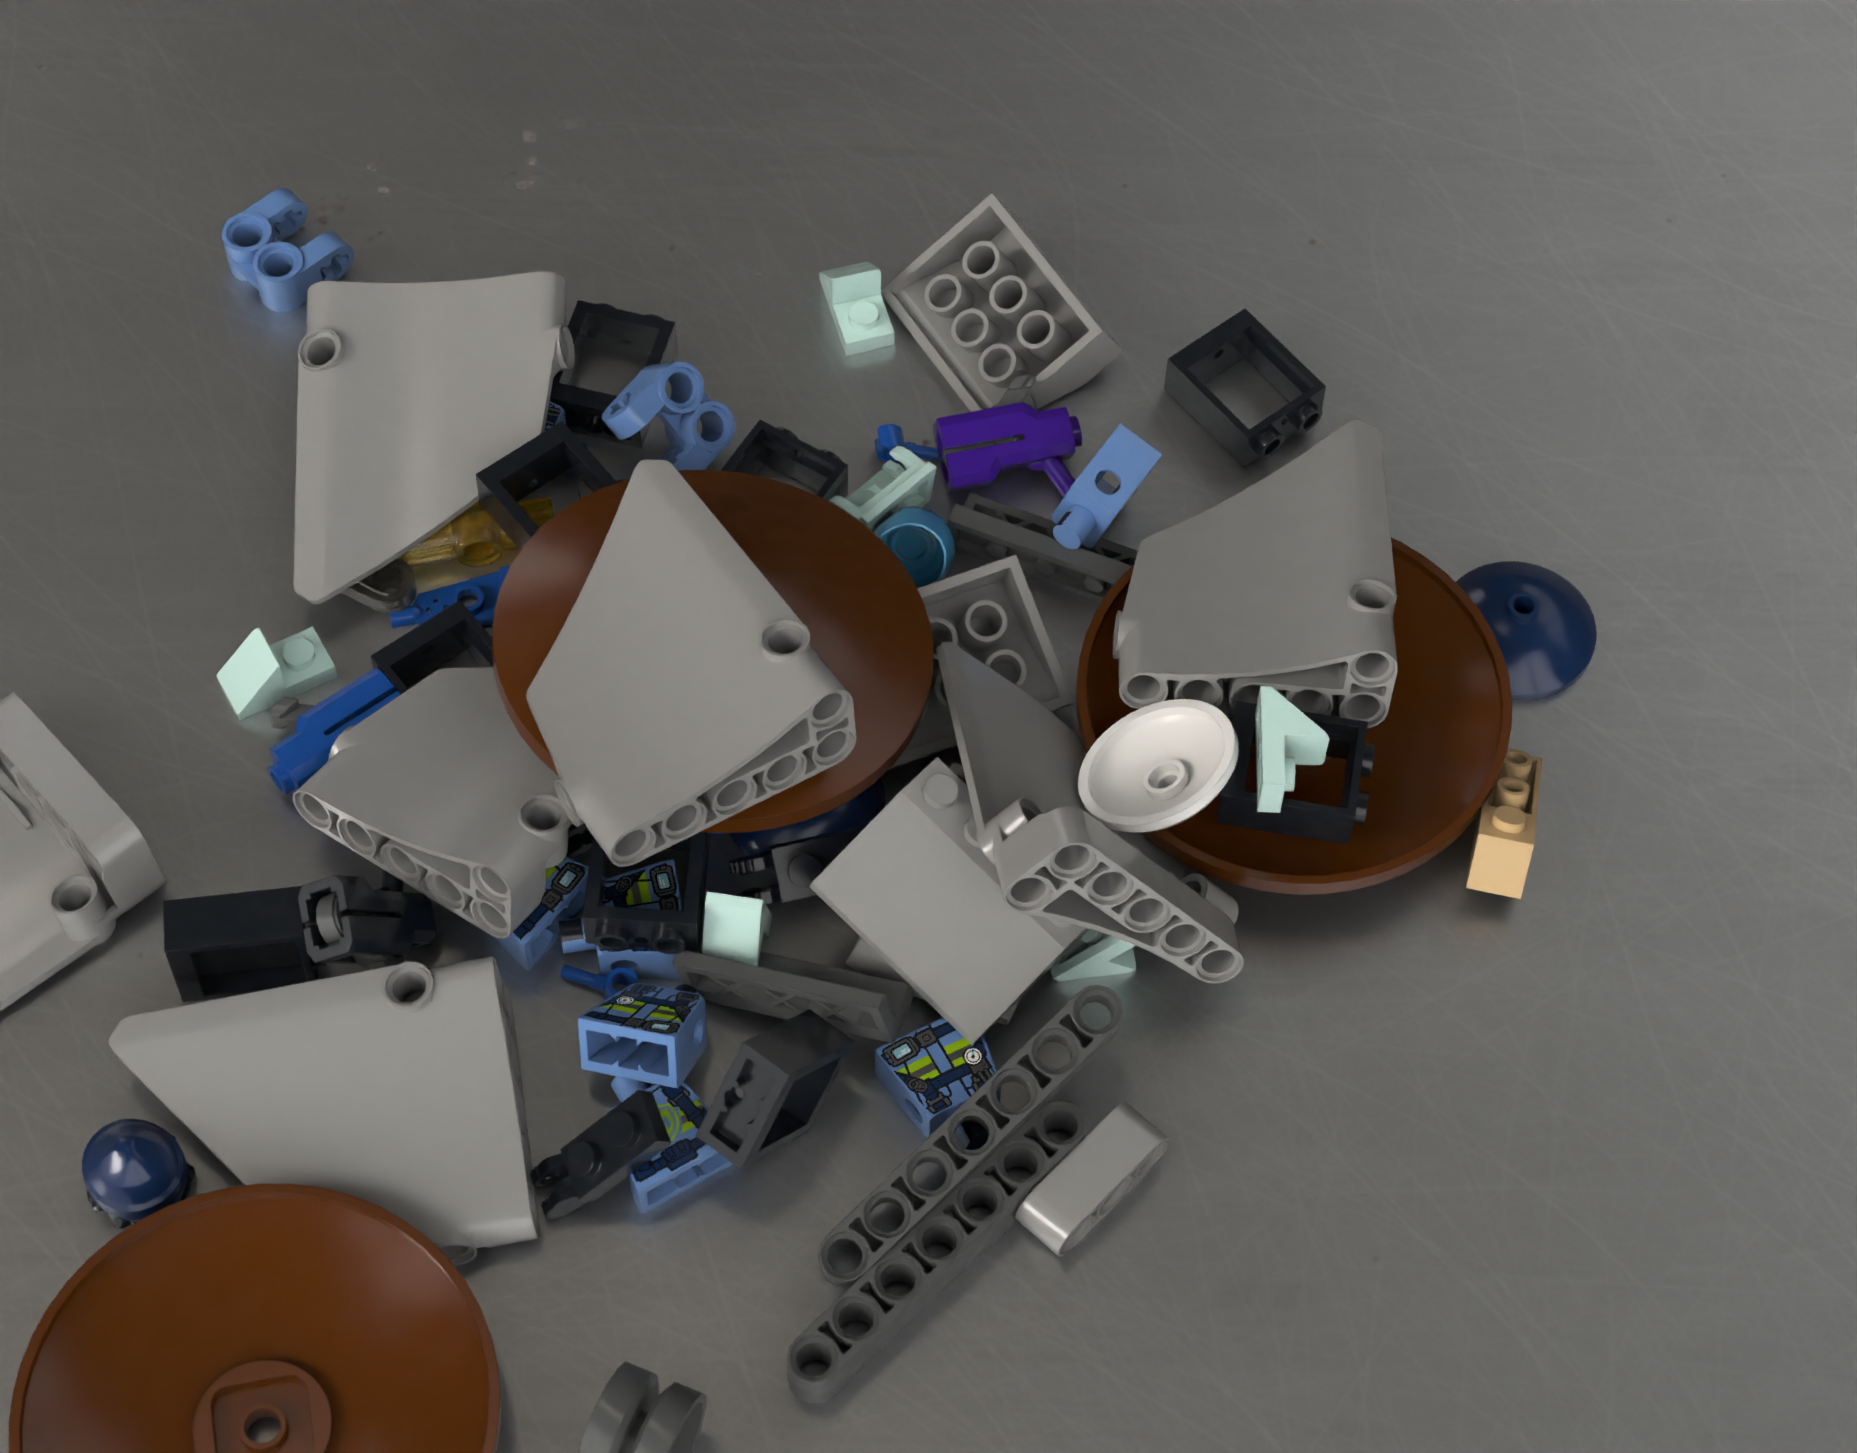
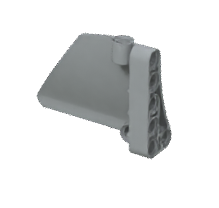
M534 271L498 277L441 282L376 283L321 281L314 283L308 288L306 336L300 342L297 352L298 394L293 588L300 597L312 604H321L423 542L479 501L476 481L477 473L545 432L553 378L558 371L570 370L575 364L573 339L570 330L565 325V280L562 276L549 271Z
M1360 419L1349 421L1288 464L1245 490L1191 518L1140 541L1123 611L1118 610L1116 614L1113 637V659H1119V695L1125 704L1132 708L1140 709L1166 700L1193 699L1209 703L1220 709L1227 717L1233 718L1235 701L1257 704L1260 686H1272L1300 711L1368 722L1367 728L1377 726L1385 720L1389 711L1398 672L1393 622L1397 594L1381 431L1377 427Z
M651 459L640 461L633 470L614 520L588 578L550 652L529 686L526 695L527 704L557 770L559 779L554 781L555 790L566 815L577 827L585 823L611 862L619 867L636 864L838 764L851 753L856 744L853 698L812 647L808 627L801 622L671 462Z
M943 642L937 646L936 653L977 827L976 838L984 854L997 868L1004 902L1009 909L1019 913L1071 923L1127 941L1173 963L1206 983L1217 984L1234 978L1244 965L1243 955L1234 928L1239 913L1236 900L1201 874L1195 873L1185 876L1179 860L1158 848L1140 832L1115 831L1104 826L1102 820L1093 818L1082 803L1078 791L1079 771L1086 756L1081 737L1017 685L965 652L953 642Z
M493 667L443 668L436 670L357 725L346 728L334 742L328 761L293 794L294 806L298 813L313 827L486 933L501 939L509 937L540 905L545 892L546 868L556 866L566 857L568 829L573 824L566 815L555 790L554 781L559 779V776L536 756L520 736L507 714L499 694Z
M15 692L0 700V1011L91 948L105 942L112 935L116 927V918L167 884L166 878L134 822Z
M495 956L427 968L418 962H403L383 968L126 1016L119 1021L109 1036L108 1044L116 1056L244 1185L298 1184L322 1187L353 1195L378 1205L408 1222L428 1237L449 1258L454 1266L473 1260L477 1256V1248H492L539 1239L540 1237L535 1186L530 1176L532 1162L513 1009L507 984ZM416 992H424L418 1000L404 1002L409 995Z

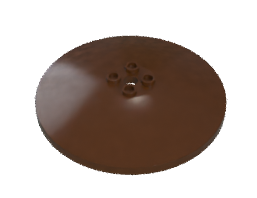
M678 470L801 622L808 627L812 647L853 698L856 727V744L844 760L701 832L742 833L775 829L803 822L829 812L855 798L885 774L907 748L920 724L927 704L933 673V639L924 602L913 579L887 545L863 523L823 498L793 485L756 475L719 470ZM630 479L604 487L577 500L558 512L540 527L522 547L510 565L500 587L494 610L492 658L499 694L507 714L520 736L536 756L557 776L558 773L551 754L527 704V690L550 652L588 578Z
M1391 537L1397 594L1393 622L1398 672L1389 711L1385 720L1377 726L1367 728L1365 743L1375 745V754L1370 778L1361 776L1359 791L1369 792L1368 806L1364 825L1353 824L1349 845L1216 823L1220 793L1209 805L1191 818L1169 828L1140 833L1175 859L1208 876L1242 887L1292 895L1353 891L1388 881L1426 863L1451 845L1479 814L1496 785L1508 749L1512 728L1510 679L1501 649L1481 611L1466 592L1445 571L1424 555ZM1134 565L1108 591L1096 610L1086 632L1080 653L1076 685V711L1081 741L1086 754L1095 741L1109 727L1126 715L1138 710L1128 706L1120 698L1119 659H1113L1116 614L1118 610L1123 611ZM1251 744L1244 792L1257 794L1256 745ZM1325 756V761L1322 765H1295L1294 791H1284L1283 798L1340 807L1346 759Z
M253 1184L228 1187L185 1199L139 1220L94 1253L65 1283L48 1306L36 1327L20 1364L13 1390L9 1419V1453H497L502 1412L500 1372L489 1328L481 1307L467 1282L449 1258L428 1237L408 1222L378 1205L350 1194L322 1187L298 1184ZM262 1417L277 1419L280 1422V1429L272 1440L265 1443H256L248 1438V1430L257 1419Z

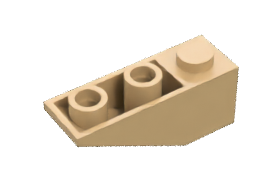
M1507 749L1496 785L1476 818L1466 888L1521 899L1535 842L1542 758L1530 756L1521 750Z

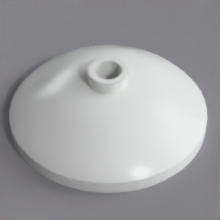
M1173 699L1142 707L1114 723L1091 746L1082 762L1078 776V791L1081 801L1093 818L1102 820L1104 826L1115 831L1131 833L1152 832L1177 825L1203 810L1217 797L1226 785L1238 759L1239 743L1237 734L1228 717L1220 709L1200 700Z

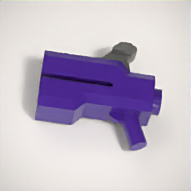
M1033 375L1016 376L999 403L989 409L937 418L933 424V432L938 458L942 457L944 461L940 462V467L947 494L989 487L998 473L1029 467L1034 472L1045 471L1064 498L1076 481L1062 460L1071 459L1076 453L1075 447L1082 446V434L1078 418L1076 416L1069 417L1066 407L1038 412L1032 398L1027 394L1036 381V377Z

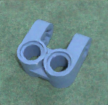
M278 188L241 213L232 216L225 222L221 231L229 269L233 276L241 281L250 282L258 289L264 306L277 312H289L301 307L307 301V291L311 285L321 281L338 280L348 271L354 260L353 249L334 232H325L299 249L291 243L283 242L301 228L308 213L306 205L287 188Z
M683 361L646 366L640 370L638 375L612 401L602 415V420L615 436L621 440L636 434L654 416H658L665 424V435L671 446L659 460L671 462L677 471L706 470L717 456L729 446L735 432L734 417L730 409L721 402L709 399L704 392V382L699 370L692 364ZM667 380H669L672 389L670 398L666 391ZM698 419H700L702 423L701 436L699 435L697 428Z

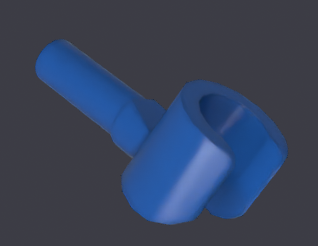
M885 424L877 430L879 438L875 439L878 458L884 464L889 460L895 463L900 462L895 460L889 453L896 446L908 449L919 458L944 462L942 457L938 458L937 448L904 442L902 428L896 424Z
M565 964L560 973L561 978L603 992L604 1000L618 993L612 986L622 984L628 987L631 984L638 983L636 973L626 967L615 968L605 976Z

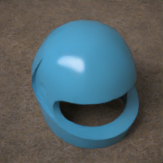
M915 506L901 507L897 513L882 522L873 532L900 560L913 579L916 588L943 580L950 572L955 555L954 537L947 523L933 511Z

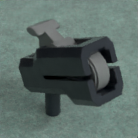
M384 869L381 888L373 890L365 877L333 875L302 885L298 896L302 923L318 925V927L303 929L307 954L315 963L359 964L363 967L369 965L372 969L401 964L404 962V956L409 954L410 949L433 942L437 930L432 902L423 893L403 892L404 882Z

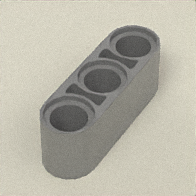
M1127 1102L1121 1103L1027 1195L1016 1212V1220L1057 1256L1065 1255L1152 1169L1166 1151L1170 1139Z

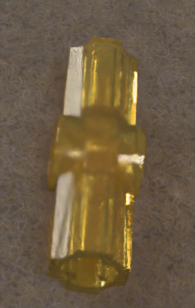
M550 496L517 502L539 528L554 517ZM478 501L443 528L401 555L400 562L402 569L451 560H458L459 563L469 567H483L498 561L503 552L519 548Z

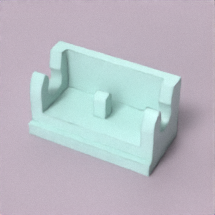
M896 446L889 453L895 460L900 461L906 470L901 465L889 460L883 465L880 472L845 499L835 495L828 502L843 509L874 532L882 522L897 513L901 507L915 506L922 508L931 500L936 466L930 461L924 462L902 446Z

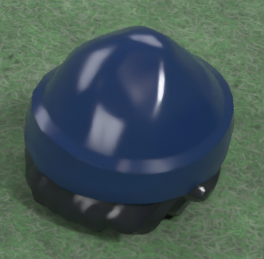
M121 1119L101 1128L86 1145L82 1159V1174L87 1188L88 1201L91 1203L93 1211L108 1213L114 1228L117 1229L132 1226L139 1220L169 1205L188 1199L191 1191L190 1182L195 1177L194 1167L186 1162L184 1153L176 1138L164 1128L140 1119Z

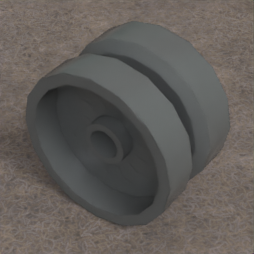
M625 1361L617 1368L606 1384L587 1424L578 1453H693L703 1425L707 1407V1395L677 1382H674L659 1394L658 1376L655 1373Z

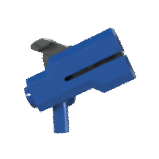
M376 667L316 705L299 704L298 699L287 697L282 698L273 705L269 711L273 728L284 729L288 727L290 736L269 748L273 764L267 770L277 788L284 795L291 791L294 794L328 761L334 742L346 728L357 725L401 695L398 690L394 692V685L381 670Z

